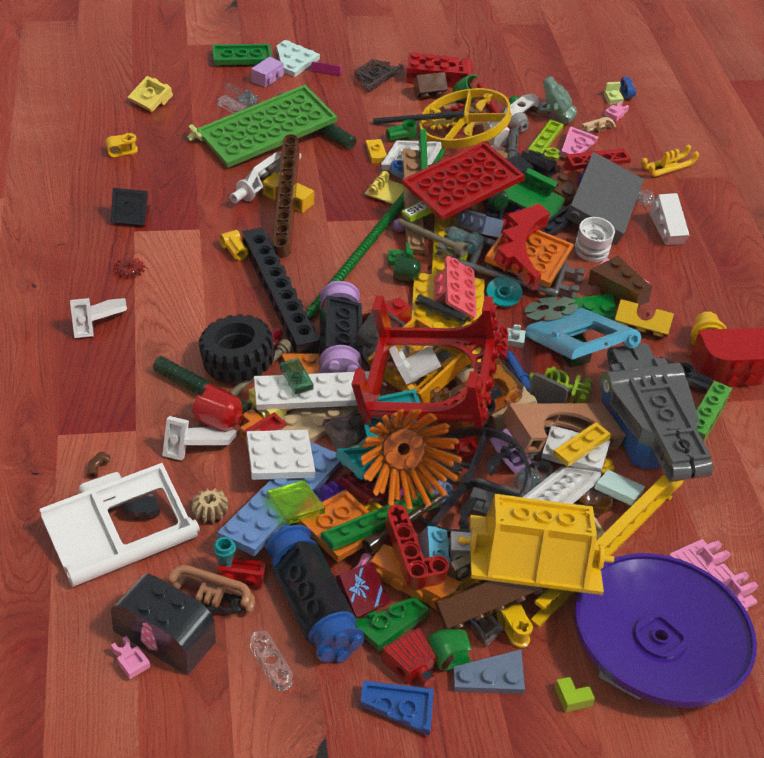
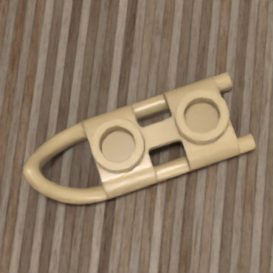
M603 117L583 123L582 127L586 128L580 130L592 134L596 130L601 132L606 127L616 128V125L611 118Z

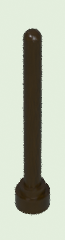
M438 493L429 499L431 502L430 506H425L423 503L408 514L410 521H414L436 506L446 496L443 497ZM387 529L378 535H369L362 540V545L369 554L372 555L380 550L382 542L389 538Z

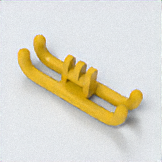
M686 145L682 153H680L679 149L664 152L661 160L647 164V158H643L641 166L643 169L649 170L651 176L657 177L693 165L699 157V152L695 151L689 160L677 163V161L684 159L690 153L691 145ZM656 167H663L662 169L655 170Z

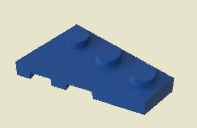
M363 680L361 707L430 736L434 689Z

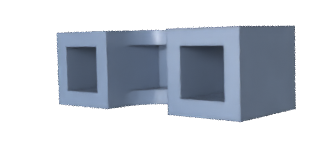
M463 210L457 216L456 225L481 234L500 238L504 221L482 213Z

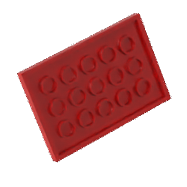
M483 141L402 179V185L442 221L524 181L525 175Z

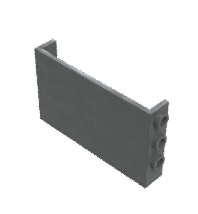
M593 152L586 163V170L564 217L578 225L589 217L606 219L614 226L615 234L612 243L617 245L626 231L644 179Z

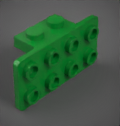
M527 168L524 173V181L505 190L509 202L523 209L540 203L550 212L549 218L562 210L565 201L562 196L552 192L557 185L556 181L530 168Z

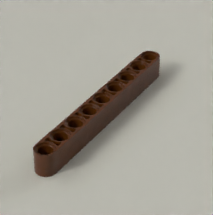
M294 134L286 135L283 138L273 235L275 253L279 255V258L288 257L291 253L300 155L298 138Z

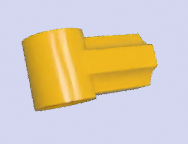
M233 230L220 234L219 238L223 249H228L234 259L238 261L244 260L248 255V249L243 244L239 231Z

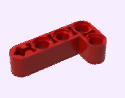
M399 504L390 506L385 524L407 586L412 589H421L442 584L446 580L448 573V560L443 556L424 558L407 510Z

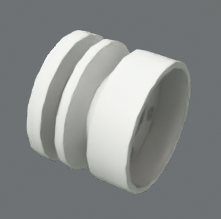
M600 217L584 219L579 226L574 246L575 253L585 261H604L610 252L615 234L614 226L606 219Z

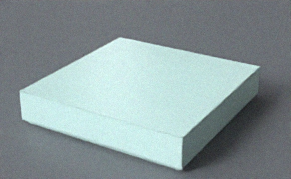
M607 470L597 481L594 489L632 506L643 493L645 486Z

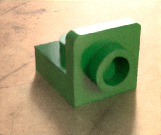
M406 243L405 250H388V266H395L396 254H402V257L413 258V249H410L409 243Z

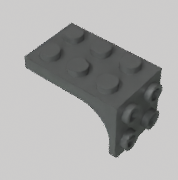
M534 373L528 392L536 398L537 404L566 403L569 389L550 378ZM552 426L544 428L546 435L549 434Z

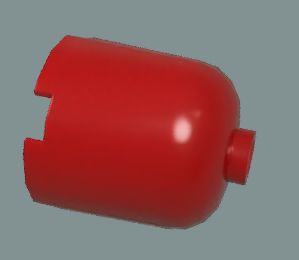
M207 384L204 386L205 392L202 396H197L193 405L192 413L195 414L193 420L220 431H230L237 424L239 425L244 417L241 400L215 385Z

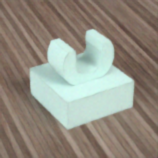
M514 324L513 329L507 328L509 333L508 346L523 348L526 331L521 330V325Z

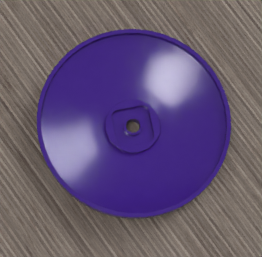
M651 553L619 556L614 558V563L604 562V566L601 569L603 595L578 592L574 607V621L578 638L586 654L595 666L612 682L642 699L661 705L682 708L714 704L735 693L746 681L754 666L757 640L754 626L746 609L727 586L710 573L691 563L674 557ZM656 636H662L665 640H659Z

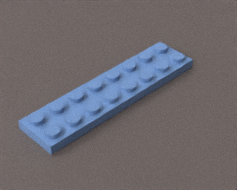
M310 442L315 467V478L271 479L218 531L217 539L229 537L235 543L236 548L255 556L267 544L269 539L310 499L314 489L320 488L342 465L341 461L335 456L336 452Z

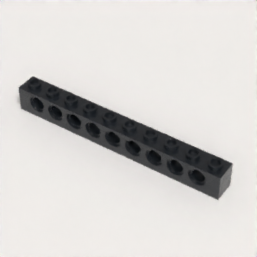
M262 227L242 231V242L248 249V257L288 341L293 346L294 353L318 354L320 337L315 334L314 325L309 322L308 313L303 310L301 299L298 300L296 289L292 288L291 279L286 276L285 267L281 266L279 255L275 254L274 245L270 244L268 234H265Z

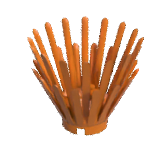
M400 409L396 413L391 414L392 423L388 416L384 415L381 419L385 425L379 422L376 424V427L372 426L369 432L379 436L367 437L362 448L377 447L362 455L361 461L364 466L378 456L365 472L364 479H368L371 482L382 467L373 493L377 496L379 492L384 494L390 475L388 504L390 506L394 505V498L396 500L401 499V477L406 508L411 510L413 508L411 497L414 500L418 499L414 483L425 506H430L431 502L425 491L426 489L429 494L434 493L430 483L441 496L444 497L447 494L446 490L433 475L442 483L447 480L444 475L453 481H457L458 478L457 475L436 461L453 467V461L461 463L462 459L459 456L432 448L453 450V444H459L456 438L429 437L448 433L450 426L447 423L422 429L437 420L434 414L428 413L412 424L421 413V410H410L402 423L404 409ZM402 443H406L407 447L404 450L399 451L398 446Z

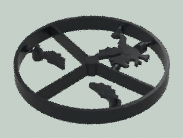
M473 426L460 428L439 437L461 439L481 436L471 463L464 462L461 464L453 461L454 465L450 467L436 461L446 469H452L455 474H458V471L462 472L461 467L469 470L468 473L462 475V482L453 481L444 475L447 478L446 482L457 485L458 488L429 522L422 516L417 518L423 526H434L447 530L448 538H450L451 531L470 533L468 516L472 514L473 507L477 502L476 497L466 501L461 506L459 511L461 518L458 522L460 529H448L437 526L467 489L476 487L494 494L523 497L529 492L531 469L528 459L520 444L507 433L490 427H483L481 429ZM488 437L498 438L509 443L508 447L502 446L501 453H496L488 459L486 468L490 476L500 465L502 458H509L511 456L509 449L515 448L523 457L525 462V479L519 494L473 479Z

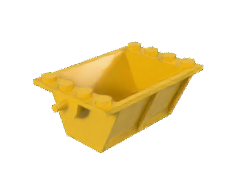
M495 494L486 517L470 515V538L458 537V543L470 545L471 578L603 595L601 569L604 566V562L614 563V556L605 555L604 545L598 544L597 546V533L592 506Z

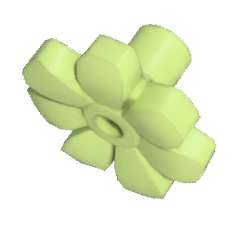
M190 124L189 127L192 133L187 136L189 140L192 141L197 138L201 142L204 141L201 133L197 131L193 124Z

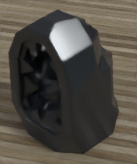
M153 493L125 504L122 508L124 514L130 519L139 518L145 520L161 513Z

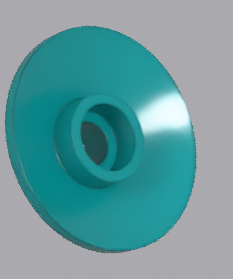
M498 277L488 284L487 296H493L494 304L498 306L510 307L520 301L522 289L514 279Z

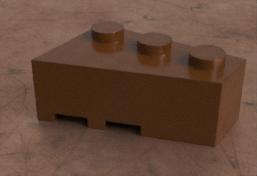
M618 255L590 269L588 284L602 288V292L606 294L609 292L617 296L618 300L622 299L637 303L638 307L650 301L652 286Z

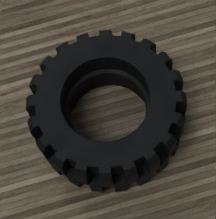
M228 315L223 319L221 317L215 323H210L199 338L203 367L210 376L215 377L219 381L225 380L226 383H232V381L242 383L244 380H253L254 376H261L263 371L266 372L274 360L275 351L271 330L264 321L257 317L254 318L252 315Z

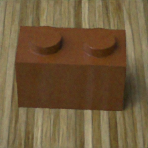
M445 72L417 75L413 79L416 97L427 98L430 95L438 97L444 95L448 90Z

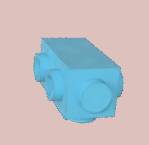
M427 526L418 537L424 558L443 556L450 565L451 559L449 558L448 550L450 542L447 537V530Z

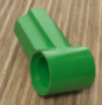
M409 119L405 120L402 125L387 128L385 131L387 140L389 142L403 138L405 140H414L416 138L417 123Z

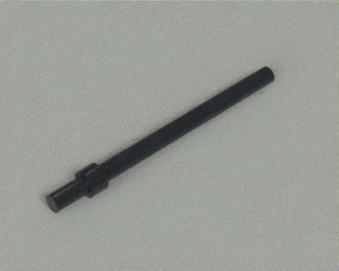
M448 110L443 113L373 118V124L397 123L409 119L414 121L452 120L453 118L465 117V112H452V110Z

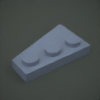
M521 649L454 666V692L524 694L525 684Z

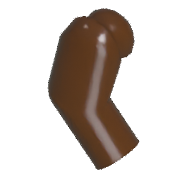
M98 452L88 463L87 477L96 479L100 464L107 465L111 459L110 455L105 454V452Z

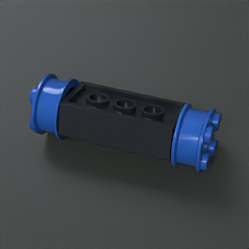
M284 525L266 544V553L273 559L274 569L272 571L305 640L310 641L312 645L316 646L317 658L322 662H344L363 644L364 633L355 626L356 618L319 546L315 541L311 540L312 535L309 528L303 525Z

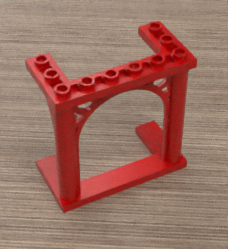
M376 296L372 312L379 340L368 381L364 369H355L351 384L363 424L371 425L372 419H381L384 415L391 419V414L396 413L400 409H404V420L410 410L419 409L421 413L416 420H420L428 413H432L437 418L436 421L474 422L475 428L483 429L484 420H488L487 404H491L490 389L494 388L493 374H496L497 363L495 361L499 359L498 344H502V333H499L500 320L496 319L498 309L497 305H494L493 296L484 297L482 313L475 321L456 328L391 327L384 296ZM391 345L452 347L466 354L473 364L474 370L469 372L467 387L458 395L448 400L436 403L377 402ZM480 347L485 348V349H484L481 353H479V354H473V353H472V352H473L475 349H477V348H480Z

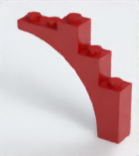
M540 203L508 214L505 225L506 230H503L499 243L501 246L497 247L494 257L497 265L504 271L510 269L532 291L538 289L542 275L536 270L528 257L526 242L535 232L547 226L550 212Z

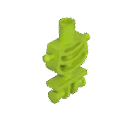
M556 367L547 368L543 376L568 387L569 392L572 393L569 403H573L575 398H578L577 403H587L591 392V379L585 378L581 383L579 382L581 375H577L573 385L568 383L569 377L565 371L558 370ZM531 372L529 376L530 382L532 380V376L534 375L533 372Z

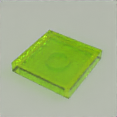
M305 480L267 491L266 497L286 525L325 513V506Z

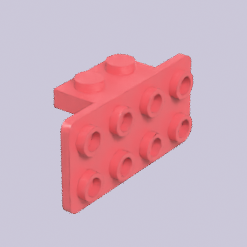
M446 256L444 259L445 268L440 273H437L433 279L434 301L442 304L446 300L447 305L474 319L477 316L474 271L471 267L463 265L457 259Z

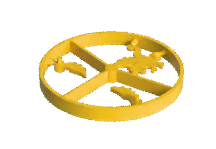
M473 88L456 91L432 102L425 108L422 114L440 113L441 110L439 108L467 98L464 110L465 117H461L458 122H454L453 119L419 121L420 129H423L424 124H428L433 130L436 127L442 129V126L446 125V127H449L451 125L453 128L445 138H438L427 133V142H441L443 148L474 146L480 142L492 139L508 126L512 116L510 102L505 95L491 89ZM484 97L483 100L478 101L476 104V109L479 112L482 111L486 102L489 104L491 99H495L508 108L507 113H469L471 99ZM472 122L463 130L465 138L453 139L464 124ZM474 122H499L491 129L472 136Z

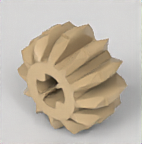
M206 488L205 492L198 491L197 496H194L192 512L197 520L203 519L204 524L207 521H212L214 524L215 519L222 521L223 516L227 515L228 500L223 491L217 492L216 488L209 491Z

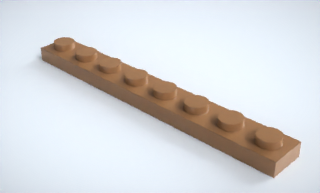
M403 149V179L420 171L418 150ZM403 186L404 209L421 202ZM423 217L412 223L423 228ZM405 228L406 243L410 244V249H413L414 254L423 255L425 251L424 236Z

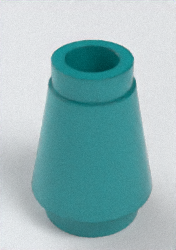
M221 537L215 542L213 549L219 566L230 567L236 545L231 538Z

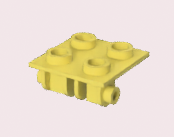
M382 171L380 176L374 180L373 184L369 186L364 194L393 204L404 190L402 184L389 180L388 171Z

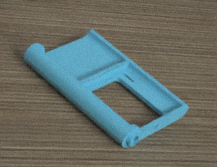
M578 308L570 315L562 314L564 317L560 319L542 320L530 324L525 329L526 337L570 359H575L601 349H607L619 343H623L628 348H635L641 341V334L638 330L584 308ZM591 329L606 335L588 342H581L571 337Z

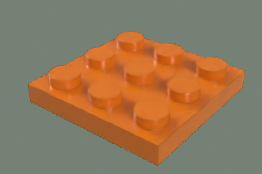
M345 489L297 515L296 523L309 528L312 538L336 562H339L363 548L362 540L364 538L332 551L321 539V532L367 514L369 511ZM381 530V531H379V532H376V533L372 534V536H373V535H378V534H380V533H381L382 531H384V530Z

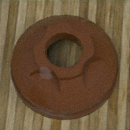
M590 488L575 501V504L592 506L594 516L597 518L610 511L613 499L611 496Z

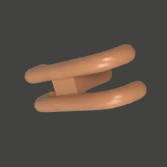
M189 565L176 567L168 576V582L173 583V587L180 589L186 581L201 584L196 600L202 602L204 598V604L209 605L212 601V606L217 608L224 592H228L242 597L241 605L245 607L247 613L253 612L255 608V596L249 587L240 581Z

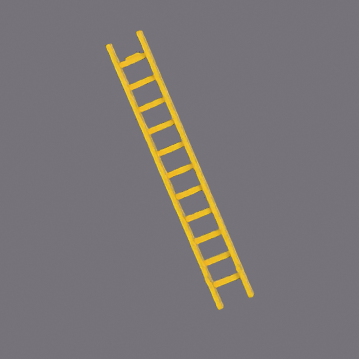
M664 474L597 540V546L598 544L604 545L605 555L611 556L666 500L670 501L673 496L671 495L683 484V480L670 482ZM548 588L535 601V604L541 609L531 618L530 622L540 628L575 591Z

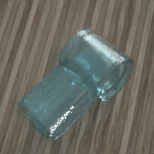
M451 226L447 234V239L451 241L467 243L469 245L467 253L474 254L484 242V238L479 232L469 233L455 226Z

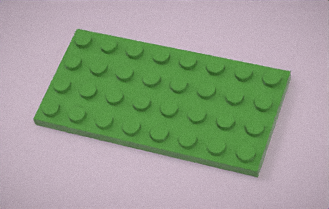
M302 85L197 128V131L201 133L204 142L229 168L283 145V138L286 135L294 134L297 138H300L337 122V116L306 85Z

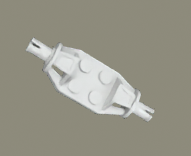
M282 152L274 153L255 166L244 180L238 181L236 183L237 191L230 195V200L235 204L241 199L252 201L255 195L263 188L260 180L261 177L265 178L274 172L280 174Z

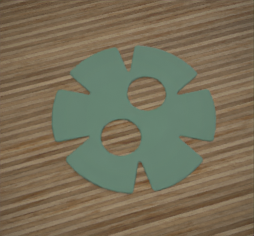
M557 296L539 299L541 303H530L524 312H533L526 315L531 319L539 320L545 316V320H555L564 317L561 313L570 315L575 312L578 304H571L576 301L568 297H562L558 301H556ZM541 305L549 306L548 309L542 311L536 309ZM557 306L566 307V309L563 311L553 310V308Z

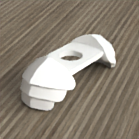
M535 94L521 96L510 105L512 116L515 113L524 112L532 105L539 107L538 97ZM523 103L526 106L520 107L517 104Z

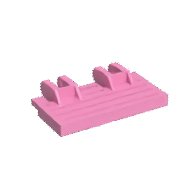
M701 539L669 554L670 557L691 563L716 577L734 593L746 611L749 607L757 604V600L752 595L743 598L758 588V584L754 581L742 587L740 586V584L747 581L749 574L743 572L734 575L724 563L718 565L726 561L731 555L727 550L712 555L722 547L719 541L707 545Z

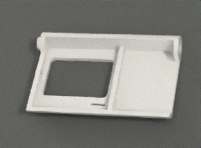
M163 463L39 509L43 523L72 587L194 539L198 535L197 532L200 531L197 521L187 516ZM158 489L163 490L178 524L132 543L123 544L110 518L108 509Z

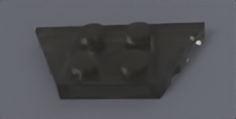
M372 59L354 70V76L366 91L370 92L401 72L403 64L391 66L390 62Z

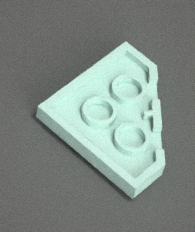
M284 40L276 45L279 61L284 63V73L292 77H296L310 67L312 61L317 62L320 59V54L291 43L288 40Z

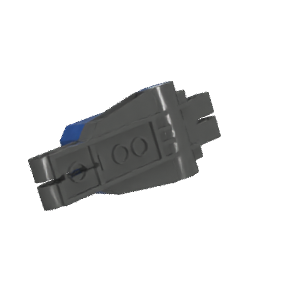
M646 343L639 344L635 348H628L626 346L608 348L607 359L610 368L609 371H605L601 375V401L626 435L622 444L632 464L643 469L662 467L670 482L711 476L713 472L712 456L697 431L699 418L681 364H668L665 358H655Z

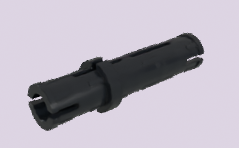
M419 294L416 300H419L415 301L416 305L437 313L446 320L455 321L462 326L467 322L468 315L455 310L451 306L443 305L422 294Z

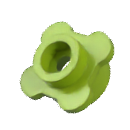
M553 147L545 149L546 153L544 155L546 158L559 159L560 150Z

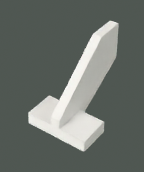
M89 298L70 300L74 338L94 336L92 321L126 311L125 298L106 300L90 306Z
M169 416L166 419L162 456L182 461L185 458L186 445H229L236 437L237 430L220 431L212 427L188 428V420Z

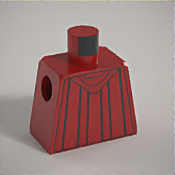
M420 628L383 647L381 661L405 684H411L419 679L427 687L435 681L436 677L432 671L434 670L436 657Z

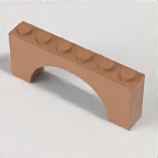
M603 403L509 404L501 418L525 453L540 452L548 438L544 428L550 426H561L582 432L596 422L611 433L608 450H617L626 437Z

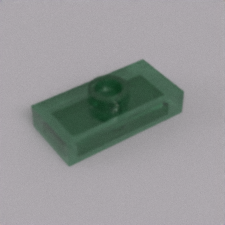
M299 358L280 363V369L295 395L313 390L314 384Z

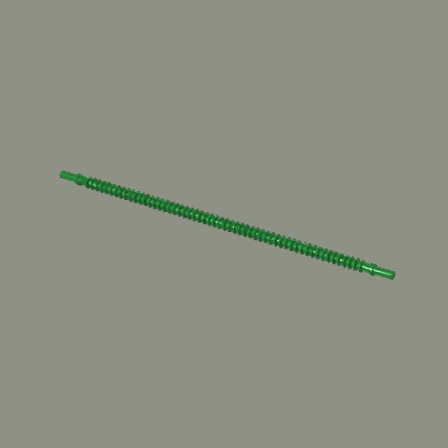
M441 148L431 166L440 162V158L446 152L444 148ZM404 191L328 284L332 281H344L356 264L363 258L365 253H367L404 207ZM320 293L311 303V307L306 309L309 320L316 316L317 311H320Z

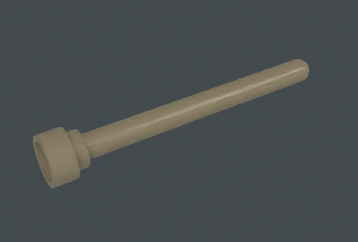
M404 219L398 220L399 225L436 242L445 244L461 257H464L469 250L467 243L462 241L454 242Z
M282 339L277 344L273 363L282 353L289 354L293 350V346L288 340ZM254 377L253 380L242 381L229 393L237 396L254 381Z

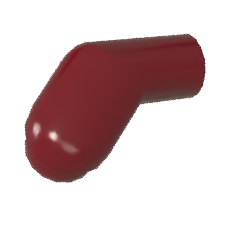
M279 327L271 331L274 348L278 344L275 339L283 334Z

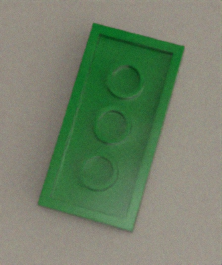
M212 44L213 63L218 66L254 65L261 63L268 57H272L270 44Z

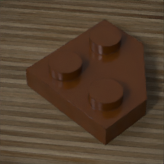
M561 173L551 177L552 180L557 182L552 192L562 196L565 199V205L572 202L576 193L573 182Z

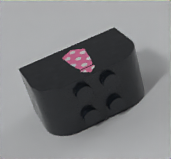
M142 575L111 608L112 625L115 633L122 637L127 636L130 642L187 676L216 643L215 621L210 611L198 600L154 575Z

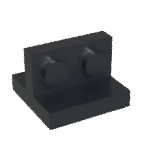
M113 188L110 222L146 225L147 212H150V205H147L148 191Z

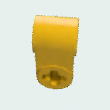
M132 133L110 136L105 140L108 154L111 157L133 155L138 151L135 145L136 136Z
M518 603L498 611V622L511 644L520 649L527 647L530 643L529 635L532 633L533 625L525 614L522 605Z

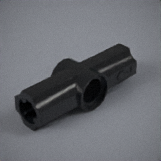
M666 359L668 364L675 363L669 359ZM680 363L684 369L688 385L707 394L713 379L694 371V367L689 363Z

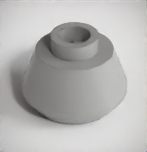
M523 112L515 113L509 122V128H516L519 132L527 130L529 125L527 116Z

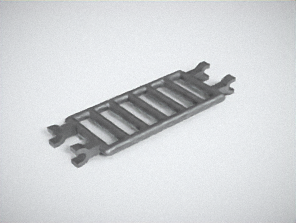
M446 227L444 232L446 233L444 235L445 238L454 242L462 241L464 243H467V240L470 239L478 243L470 262L461 260L460 256L455 254L453 249L447 248L445 244L440 242L437 246L438 250L435 257L444 258L450 256L457 259L463 265L471 267L473 271L495 278L508 277L514 279L519 285L529 288L519 277L509 275L510 272L503 270V272L493 270L494 266L489 263L486 267L476 264L484 244L493 246L496 240L467 231L463 234L457 233L452 228ZM564 262L558 272L554 287L547 288L539 284L536 291L552 296H557L560 293L568 298H576L577 294L575 293H578L580 286H568L562 284L564 276L572 278L574 282L581 284L583 277L578 275L583 276L585 269H573Z

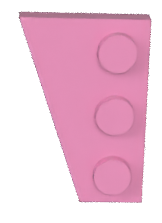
M570 126L560 156L565 158L566 154L583 153L593 146L599 137Z

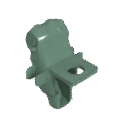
M552 76L545 78L543 86L546 102L542 103L536 110L537 113L554 111L563 124L571 123L576 118L577 108L572 105V99L569 96L568 90L566 91Z

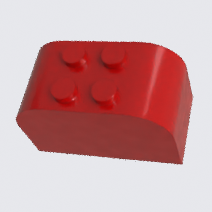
M764 328L699 330L690 356L696 372L712 378L713 382L716 381L728 387L764 384Z

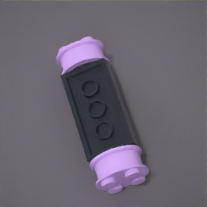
M332 281L320 293L319 362L321 367L319 373L355 372V369H361L363 356L360 292L351 283Z

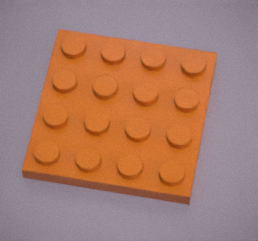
M538 230L527 240L526 250L533 266L542 275L539 284L549 288L571 253L574 244ZM502 233L500 234V238L498 237L494 245L491 247V249L485 256L484 260L485 262L493 266H497L499 268L501 267L496 264V262L494 261V257L496 254L497 247L501 246L499 243Z

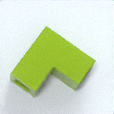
M571 677L556 681L554 688L565 713L593 706L595 697L590 686L575 689Z

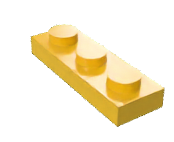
M595 422L556 448L553 456L569 467L609 440L611 433Z

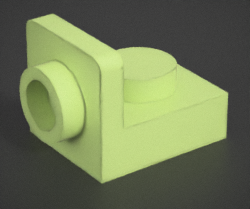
M620 82L606 83L604 97L609 105L618 104L619 102L623 104L624 98L619 91Z

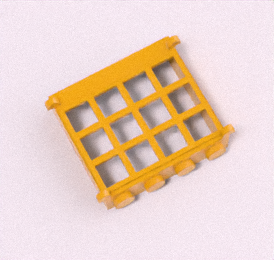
M416 316L403 326L434 328L427 321L421 320ZM395 345V346L397 347V349H398V351H399L404 345ZM406 345L413 349L406 358L419 352L424 346ZM438 346L434 350L435 355L442 349L451 355L443 363L440 362L441 367L431 374L424 375L426 378L418 386L413 383L406 385L402 376L396 373L398 371L396 366L392 370L386 366L383 379L400 391L416 389L420 403H431L430 399L440 392L466 366L469 365V367L473 368V364L470 358L460 350L447 346ZM375 352L367 359L370 369Z

